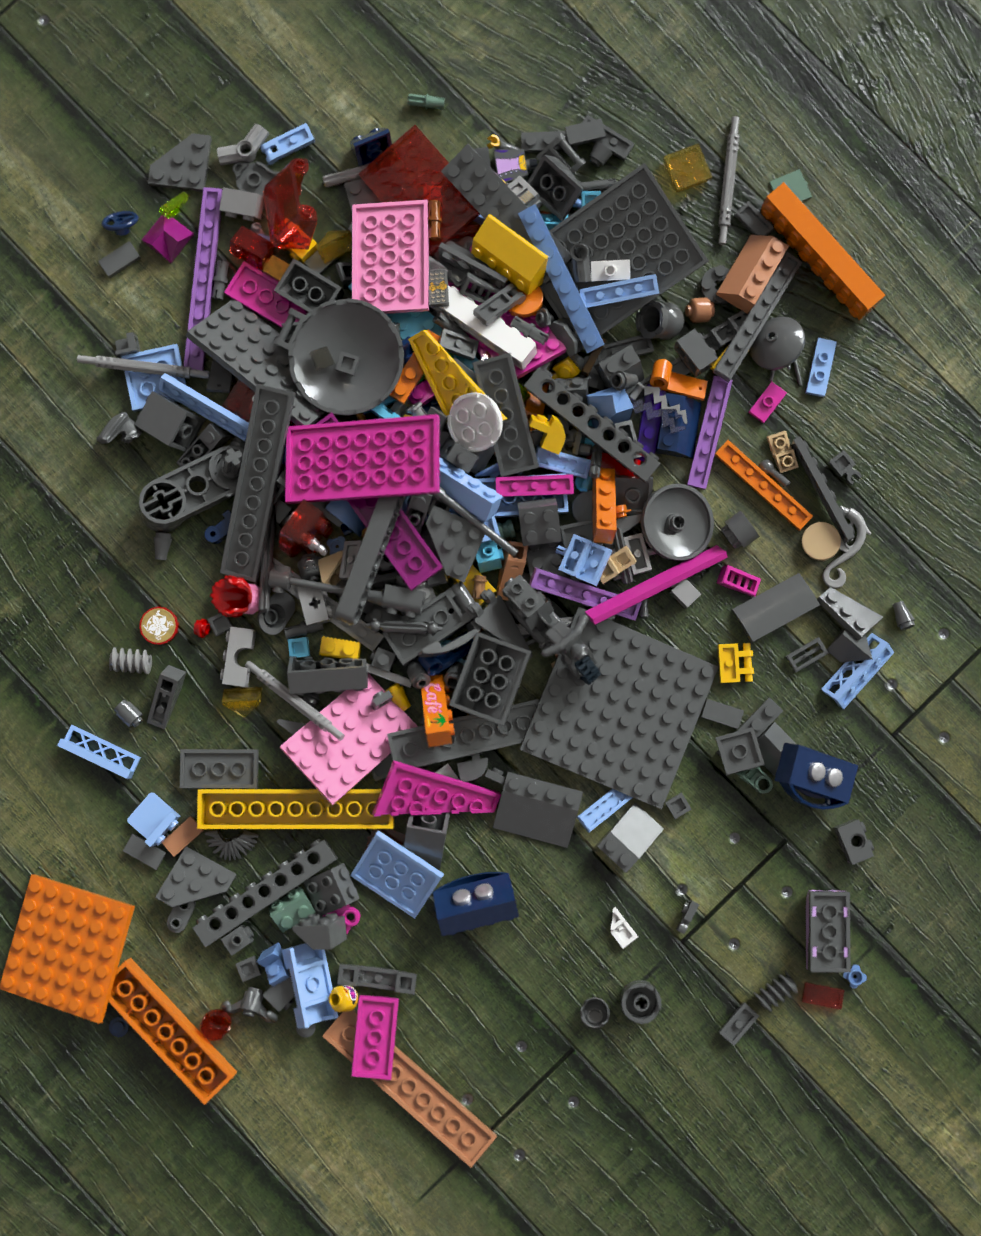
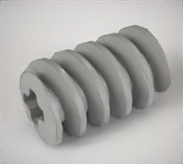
M115 647L113 648L109 659L110 671L113 669L115 672H119L121 669L125 673L129 670L130 673L136 671L139 674L143 671L145 674H149L151 671L152 656L151 654L148 656L147 650H144L143 654L140 655L139 649H136L135 654H132V649H128L127 654H125L124 648H121L119 653H117Z

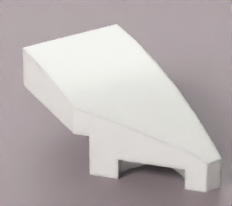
M615 907L613 908L611 934L624 949L635 941L638 936Z

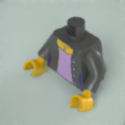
M496 135L489 136L487 139L491 140L492 143L487 144L488 149L495 147L494 162L496 174L507 185L518 176H521L527 182L528 171L536 169L537 159L526 160L524 150L499 140Z

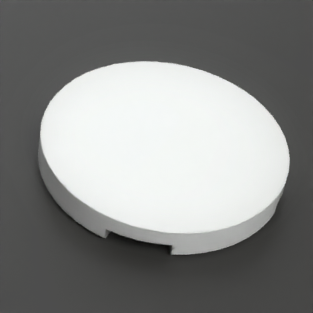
M474 392L458 397L454 401L447 417L448 430L452 439L470 452H480L489 449L498 441L502 432V415L497 404L490 397L482 393Z

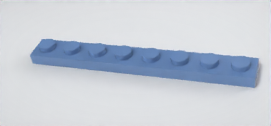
M536 204L521 211L518 215L533 245L548 256L546 271L586 352L590 353L605 345Z

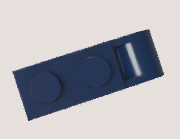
M465 631L464 633H462L461 635H459L458 637H456V638L453 639L452 641H454V640L458 639L459 637L465 635L467 632ZM470 639L463 646L444 655L419 657L418 662L428 675L435 676L469 654L474 640Z

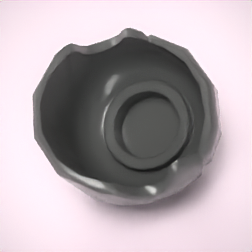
M592 997L586 999L580 1009L581 1021L588 1028L598 1029L604 1027L610 1016L608 1005L601 998Z

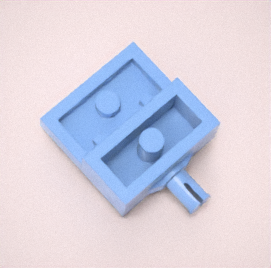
M574 534L567 549L560 545L556 549V553L564 556L558 570L597 586L612 550Z

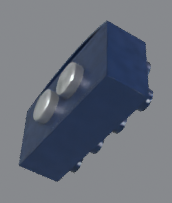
M784 743L774 781L780 782L786 793L802 805L817 809H834L849 803L858 765L801 745ZM795 789L808 797L825 798V802L821 804L809 803L802 799Z
M484 872L468 875L453 880L433 891L436 915L442 936L454 935L465 930H474L485 925L491 926L497 922L511 921L519 917L510 876L506 872Z

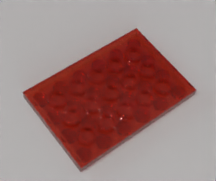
M414 125L358 175L382 203L414 200L440 201V217L442 218V223L440 224L441 239L439 241L429 240V256L432 257L439 250L441 242L446 244V242L455 237L477 218L480 213L441 172L449 162L422 131Z

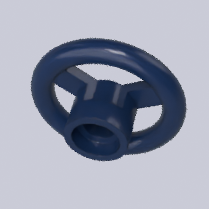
M120 211L106 216L102 220L101 225L105 230L115 231L116 235H126L130 233V227L138 222L139 217L135 212ZM110 221L114 222L113 225H108L107 223Z

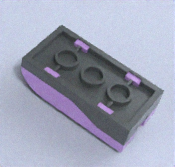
M842 890L808 891L806 898V969L810 972H850V892Z

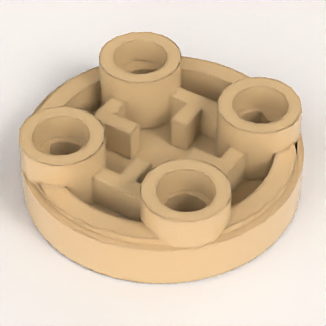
M817 522L810 525L802 536L803 550L814 560L826 561L837 554L841 546V537L838 530L826 522Z

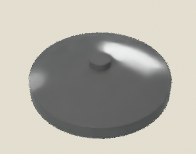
M671 484L657 489L647 499L641 514V528L647 544L656 554L668 560L682 561L699 555L707 547L713 534L714 518L708 501L698 490L684 484Z

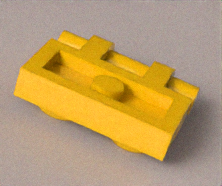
M738 643L718 644L720 683L740 682V674H745V682H753L752 674H754V668H752L751 661L753 651H751L750 643H743V651H738ZM739 657H744V668H739Z

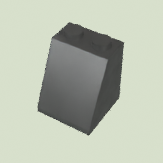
M152 391L147 397L146 403L138 414L134 425L166 445L186 451L194 442L206 419L165 396Z
M451 812L432 815L410 814L404 848L440 871Z

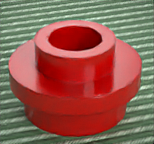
M207 619L197 620L194 624V634L204 638L210 631V624Z

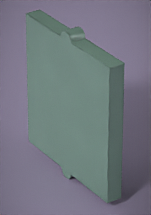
M800 169L769 182L773 191L784 182L801 202L812 198L807 187L808 182L804 180Z

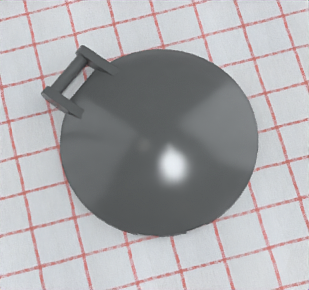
M350 298L325 302L312 312L307 313V315L292 308L289 309L286 322L278 338L275 337L273 343L289 351V369L292 379L301 394L311 404L328 413L355 415L375 408L393 392L403 370L404 350L397 328L383 311L365 301ZM297 318L299 322L289 343H287L285 339ZM341 351L361 358L355 377L335 370Z

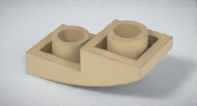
M786 431L766 436L780 473L799 467Z

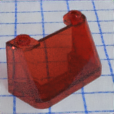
M296 158L291 160L265 185L263 195L269 236L272 245L277 248L309 250L318 221L317 214L313 207L301 205L299 202L303 177L309 170L308 159Z

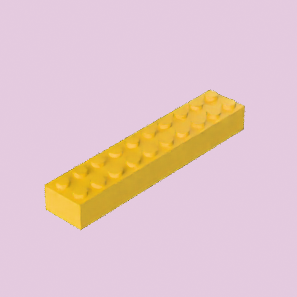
M198 789L197 829L395 828V816H391V814L373 816L372 814L382 789H351L333 806L317 789Z

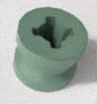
M511 519L506 520L505 523H497L500 537L504 540L508 537H516Z

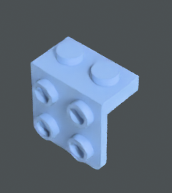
M149 793L129 816L127 822L147 839L145 843L149 847L159 846L166 837L164 835L178 825L179 822L177 820L181 816L155 793Z

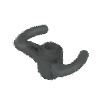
M248 987L242 1000L233 1005L229 1001H224L220 1006L223 1011L229 1014L243 1012V1015L248 1017L258 1015L265 1022L271 1024L276 1023L278 1020L275 1013L267 1011L263 1006V991L253 987Z

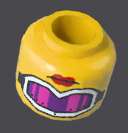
M349 985L335 987L329 996L331 1008L336 1012L352 1011L358 1004L357 991Z

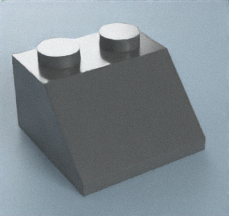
M631 344L594 365L606 389L612 387L610 379L617 371L637 375L638 382L645 379L641 361Z

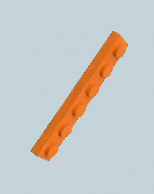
M729 440L714 454L798 531L813 517L812 514Z

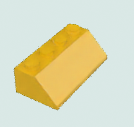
M489 214L473 238L471 253L491 269L508 278V281L519 290L529 295L543 284L548 256Z

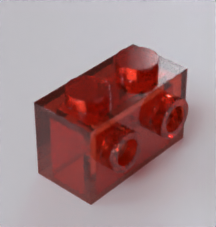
M241 226L230 240L229 252L235 257L248 262L251 266L262 270L265 261L274 254L275 244Z

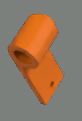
M666 359L654 362L650 378L652 387H660V390L704 401L708 381L672 372V364Z

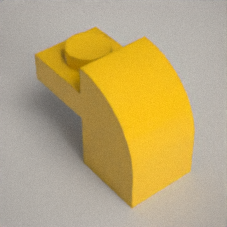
M539 414L537 416L531 415L528 421L529 426L544 432L540 441L541 448L559 455L565 442V431L561 421L554 415L551 416L550 421H547L546 417Z

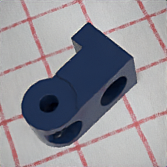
M227 510L222 515L225 519L217 525L206 529L205 538L209 542L219 544L227 539L231 511Z

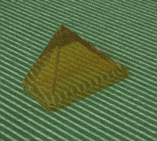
M350 230L328 231L318 243L316 248L324 264L352 250V233Z
M262 687L224 689L222 705L245 718L261 703Z

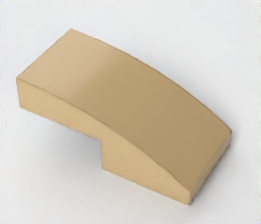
M627 545L610 555L600 578L603 584L637 562Z

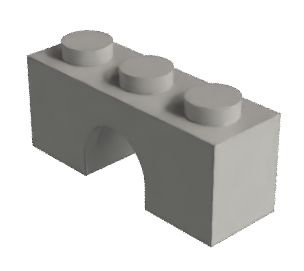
M230 627V631H227L226 642H228V647L223 653L225 667L221 669L220 680H223L222 684L248 688L250 668L241 667L238 664L237 656L244 649L254 650L255 630Z

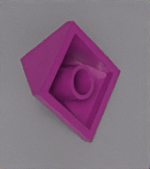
M164 212L143 237L142 241L172 263L194 236V233Z

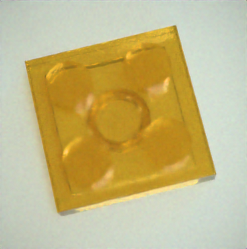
M699 143L663 157L677 193L712 180L711 172Z

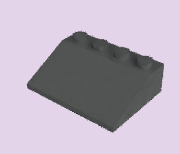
M477 632L449 705L504 726L532 652Z
M507 772L493 828L568 848L583 792Z

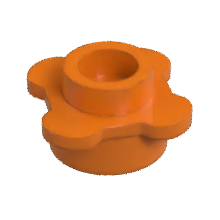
M625 504L616 506V520L627 517L626 513L632 512L631 509L627 510Z

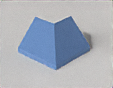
M611 387L586 395L588 405L594 406L598 410L597 414L602 418L604 416L608 417L614 422L613 424L630 420L634 407L625 389L616 390ZM591 419L592 426L597 428L599 426L598 421Z

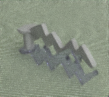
M638 382L631 394L628 395L633 404L635 414L646 410L647 420L661 416L662 427L670 425L671 434L686 429L685 426L675 427L674 417H668L669 413L675 412L676 420L682 417L684 423L687 424L686 410L680 411V404L668 407L666 395L660 396V387L644 386ZM644 390V396L653 394L654 404L661 402V409L653 411L652 401L643 404V399L635 400L641 391Z

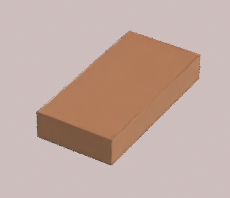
M190 816L162 844L175 857L198 837L204 829H197V821Z

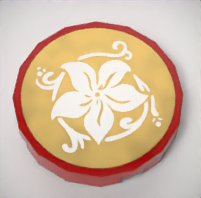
M154 607L143 614L139 628L141 635L146 641L156 645H163L172 641L176 636L179 623L176 615L169 609Z

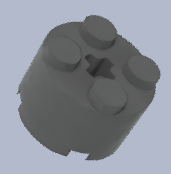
M635 980L628 983L622 989L620 1004L625 1015L630 1020L644 1024L654 1020L659 1013L661 997L650 982ZM642 997V999L645 1000L642 1002L643 1005L639 1006V1004L636 1003L638 1001V998Z

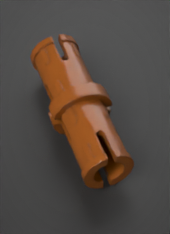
M430 200L428 201L429 240L439 241L441 239L440 224L442 223L440 201Z

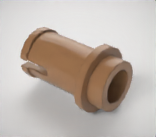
M475 575L474 579H472L474 581L472 597L474 599H482L479 595L485 590V582H488V580H486V576Z

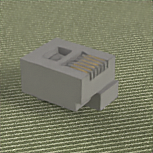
M518 176L507 185L528 208L536 204L537 208L542 205L539 194L521 176Z

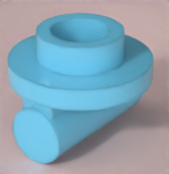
M589 473L587 479L576 477L575 485L577 489L581 492L591 490L593 478L589 476Z

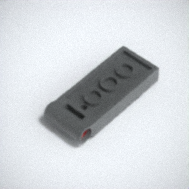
M460 581L425 604L421 615L417 614L416 618L405 617L401 620L405 622H423L427 625L434 621V623L443 628L435 636H431L428 632L419 634L384 631L382 634L402 665L406 667L419 658L417 653L436 641L442 643L472 622L475 616L466 608L471 603L474 604L475 600L463 582Z

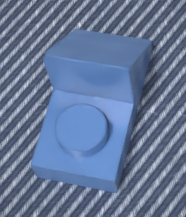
M280 943L271 946L261 953L257 963L265 967L270 985L276 986L290 977L288 969H285Z

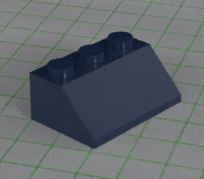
M666 393L668 407L680 404V411L686 410L687 424L684 423L682 415H678L677 410H663L655 453L693 459L701 403L686 396Z

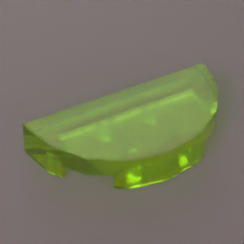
M183 191L161 206L159 213L168 219L174 217L180 212L178 209L183 202L186 204L189 195Z

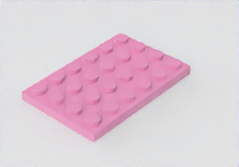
M428 200L352 205V299L370 303L385 314L429 311Z
M369 673L368 688L360 691L353 689L345 690L320 712L332 722L334 727L345 734L343 740L339 741L328 731H323L310 720L280 746V749L332 806L391 754L387 737L388 733L418 727L392 701L374 711L371 706L373 696L380 691H383V693L386 691Z

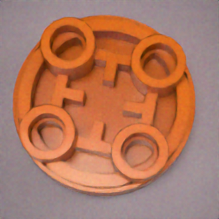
M538 287L529 295L524 293L526 295L524 302L511 308L509 313L512 316L522 318L536 316V313L543 305L541 288Z

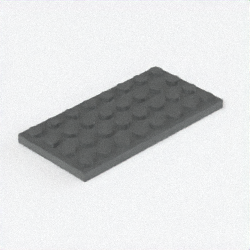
M232 299L187 331L186 337L254 392L257 384L295 392L290 421L296 426L312 425L328 413L311 404L298 390L289 369V351L273 343L275 337L278 338L280 333L241 302Z

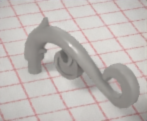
M843 506L840 507L843 508L846 514L845 518L850 520L852 526L855 524L857 536L851 546H848L847 543L844 544L841 538L839 550L845 553L831 562L823 572L822 578L825 585L833 589L844 585L846 575L841 568H838L839 577L837 580H832L829 577L831 569L854 556L862 547L866 534L871 535L862 515L852 508L848 509Z

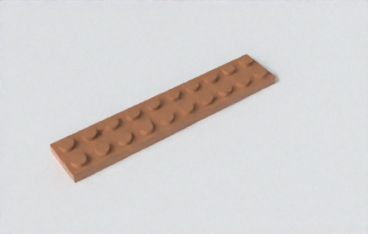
M354 1009L342 1012L322 1036L352 1063L358 1013ZM396 1046L394 1047L391 1080L370 1078L470 1167L476 1163L497 1137L491 1129Z

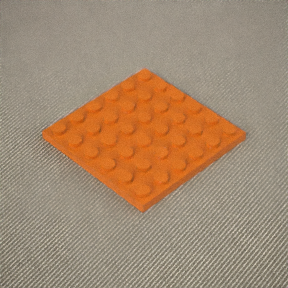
M31 874L2 975L0 990L96 1023H103L135 906Z

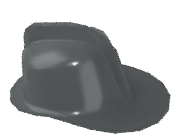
M284 592V594L274 593L270 597L269 611L258 612L259 626L265 633L275 635L282 631L295 611L293 597L287 592Z

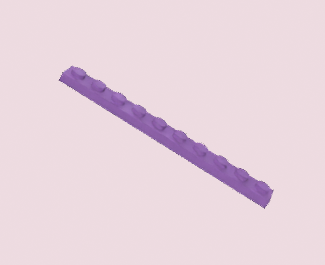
M203 188L188 330L210 316L221 211L219 209L223 191L218 188ZM188 338L186 340L184 366L204 371L206 352Z

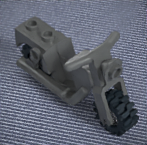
M521 575L515 579L510 578L504 584V589H502L503 595L508 598L505 605L513 617L537 641L539 648L544 649L542 650V656L547 657L552 654L566 656L565 662L572 675L577 679L580 678L587 685L593 683L601 673L595 665L597 662L591 650L578 637L588 622V616L582 615L572 631L568 627L569 622L564 623L553 612L554 609L550 601L545 602L546 598L540 591L536 592Z

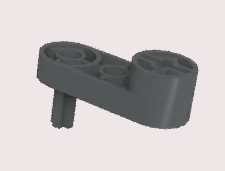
M231 445L221 447L144 486L139 497V513L142 522L155 532L167 533L174 531L183 521L229 499L226 497V494L236 491L244 449ZM194 481H200L205 485V489L197 493L192 491L189 485ZM152 496V500L146 502ZM162 503L163 506L167 505V509L163 510L162 506L158 507V504ZM180 509L178 514L173 517V512Z

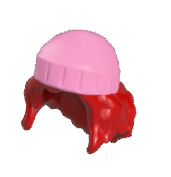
M228 575L224 576V579L215 582L212 586L210 597L213 599L211 602L215 609H218V612L222 613L223 616L237 618L243 614H254L259 611L260 588L255 584L247 583L244 578Z

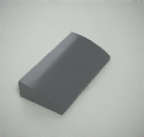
M798 573L737 606L732 611L750 643L818 607L820 604L803 577Z

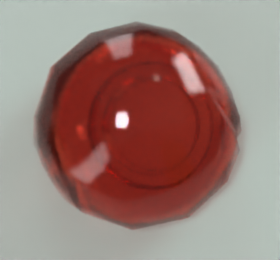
M221 1009L209 1010L201 1021L200 1032L210 1041H220L229 1033L232 1019L227 1012Z

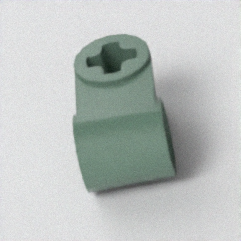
M760 767L736 773L758 793H768L773 788L772 780ZM761 779L767 781L768 786L765 790H761L758 787V782Z

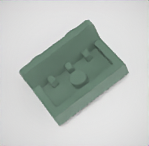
M302 887L290 891L288 895L275 900L268 907L271 918L282 933L298 924L299 920L306 919L308 915L316 913L314 906L306 897Z

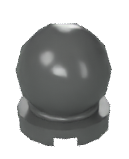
M652 300L642 307L640 312L636 313L635 323L637 331H640L644 338L669 340L678 336L685 320L682 311L677 305L671 302L661 303L660 301Z

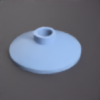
M498 463L474 476L479 478L487 476L495 478L501 475Z

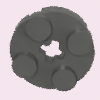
M719 265L709 269L703 275L700 285L703 298H708L713 304L723 305L729 303L716 295L718 289L715 287L716 282L723 283L730 269Z

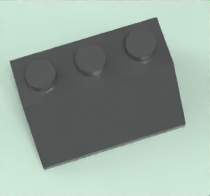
M296 259L292 260L274 289V292L307 312H312L325 302L341 300L345 294L342 287Z

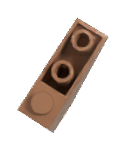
M507 541L518 550L514 557L504 549L502 550L504 560H501L502 568L499 571L496 596L500 595L506 601L508 598L502 592V589L505 587L504 584L510 578L515 579L519 575L522 576L528 546H523V543Z

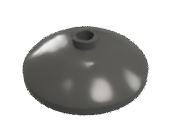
M772 318L766 321L750 347V355L753 361L763 369L779 370L785 368L800 356L805 345V333L801 325L792 318Z

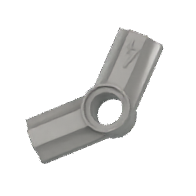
M255 124L245 139L238 144L217 148L220 165L242 161L245 163L253 162L257 151L267 139L269 133L259 124ZM244 150H250L248 154H243Z

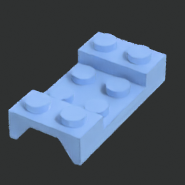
M306 943L282 949L285 969H290L297 1008H294L297 1028H308L312 1024L338 1018V1013L331 1008L329 1003V996L333 988L325 949L313 950Z

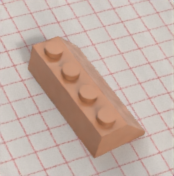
M750 235L716 295L748 314L756 304L789 246L774 236Z

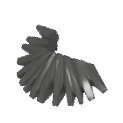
M218 829L205 832V835L213 837L206 840L207 843H210L208 846H218L213 853L216 854L222 849L220 858L224 855V860H226L228 856L229 861H231V854L234 860H236V857L241 859L240 851L246 856V849L252 851L251 847H255L254 844L257 843V840L254 838L258 837V834L246 830L231 838H223L224 836Z

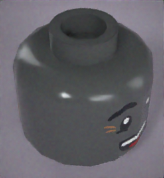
M314 553L301 556V560L297 563L301 579L314 582L320 580L318 560L321 558L319 556H316Z

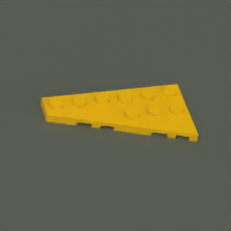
M422 330L408 339L440 408L446 416L449 415L451 407L458 397L474 392L484 394L427 330ZM501 412L502 421H504V420H506L507 418H506V417L504 416V414Z

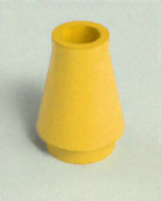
M395 683L385 690L390 691L393 696L391 701L403 711L411 707L403 685L400 686L399 683Z

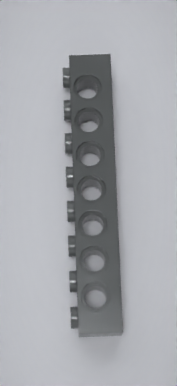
M538 367L524 385V389L646 483L661 464L658 462L659 458L652 452L649 454L643 450L644 446L637 440L631 441L628 438L629 434L622 428L617 430L612 426L614 422L608 417L604 416L602 418L598 415V410L594 406L584 404L582 402L583 398L576 392L570 393L567 390L568 386L562 381L556 382L551 378L553 374L547 369L541 370ZM545 384L553 386V390L550 393H545L542 390ZM560 396H566L568 403L560 405L557 399ZM579 407L584 413L582 416L576 417L572 413L573 409ZM589 420H597L599 426L596 429L589 428L587 424ZM604 432H612L614 438L611 441H606L603 438ZM626 443L629 446V451L621 453L618 450L619 444ZM634 456H643L644 463L641 465L635 464L633 461Z
M320 838L310 844L311 849L306 852L302 849L293 855L295 857L290 863L287 860L277 866L278 871L273 874L269 871L261 877L263 881L257 885L255 882L251 883L245 888V893L242 895L237 893L228 899L230 903L223 906L220 904L212 910L214 914L208 918L205 914L196 920L197 925L193 929L203 945L207 947L337 860L338 857L326 839L323 841ZM311 853H315L319 857L316 864L311 863L309 860ZM295 864L301 865V874H295L293 872V866ZM278 875H283L286 878L285 885L277 883ZM262 886L269 888L270 893L268 896L261 894L260 889ZM245 897L252 898V907H247L245 905ZM229 908L236 910L237 916L235 918H231L228 915ZM213 919L220 921L219 929H215L212 926Z

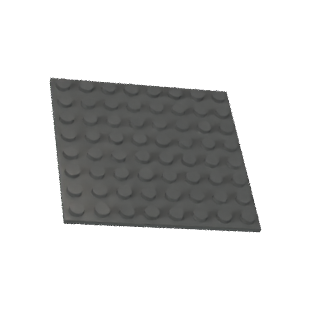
M577 608L570 625L572 631L581 616L586 615V609ZM588 619L578 637L591 650L597 662L595 665L600 670L601 675L593 683L587 685L583 680L577 679L572 675L565 662L566 656L559 654L519 750L662 809L718 666L609 619L596 625Z

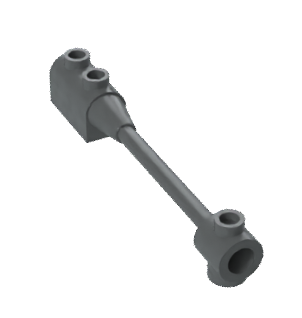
M275 564V568H272L269 574L268 586L272 587V592L284 594V590H289L291 585L336 594H343L345 588L293 578V573L290 571L291 567ZM385 584L384 591L370 590L366 601L385 608L386 613L397 615V612L401 611L405 612L406 617L416 618L417 614H422L426 592L414 589L411 591L408 588Z

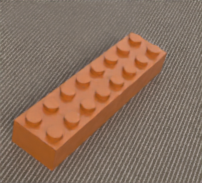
M784 182L766 197L760 209L764 218L773 223L775 230L786 238L791 248H795L799 252V257L804 262H808L813 273L824 280L825 286L829 290L832 289L838 301L849 308V312L853 317L861 320L880 303L885 294Z
M132 958L124 961L118 967L108 1002L205 1105L234 1077L237 1071Z

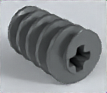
M786 970V977L781 974L778 975L779 982L772 979L773 986L768 983L765 984L767 991L759 988L760 995L754 992V995L764 1009L770 1012L772 1011L771 1004L779 1007L777 1000L785 1002L784 995L791 998L790 991L798 993L796 984Z

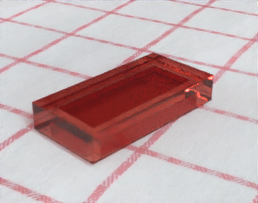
M805 982L801 1001L841 1010L845 990Z

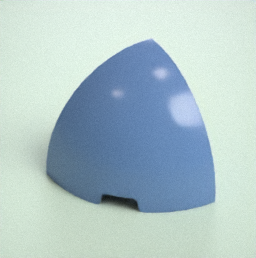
M347 500L330 501L325 509L360 537L362 530L366 526Z

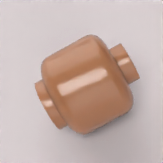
M706 297L693 298L685 307V314L693 323L708 322L715 313L713 302Z

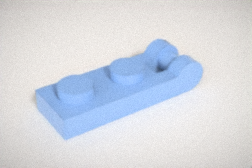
M305 123L262 144L260 149L262 153L266 154L268 164L272 165L279 159L314 143L315 140ZM276 147L278 151L273 153L272 149Z

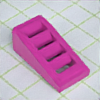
M725 565L721 568L717 584L755 597L761 579L732 566ZM735 575H738V576H737V579H736V582H735V584H734L733 581H734ZM745 578L743 586L741 587L740 585L742 579ZM750 580H752L753 582L751 584L750 590H748V584Z

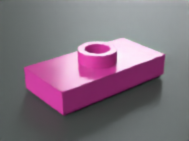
M771 382L748 413L764 423L787 392Z

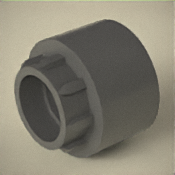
M741 511L726 520V525L721 529L734 549H738L741 546L745 548L760 537Z

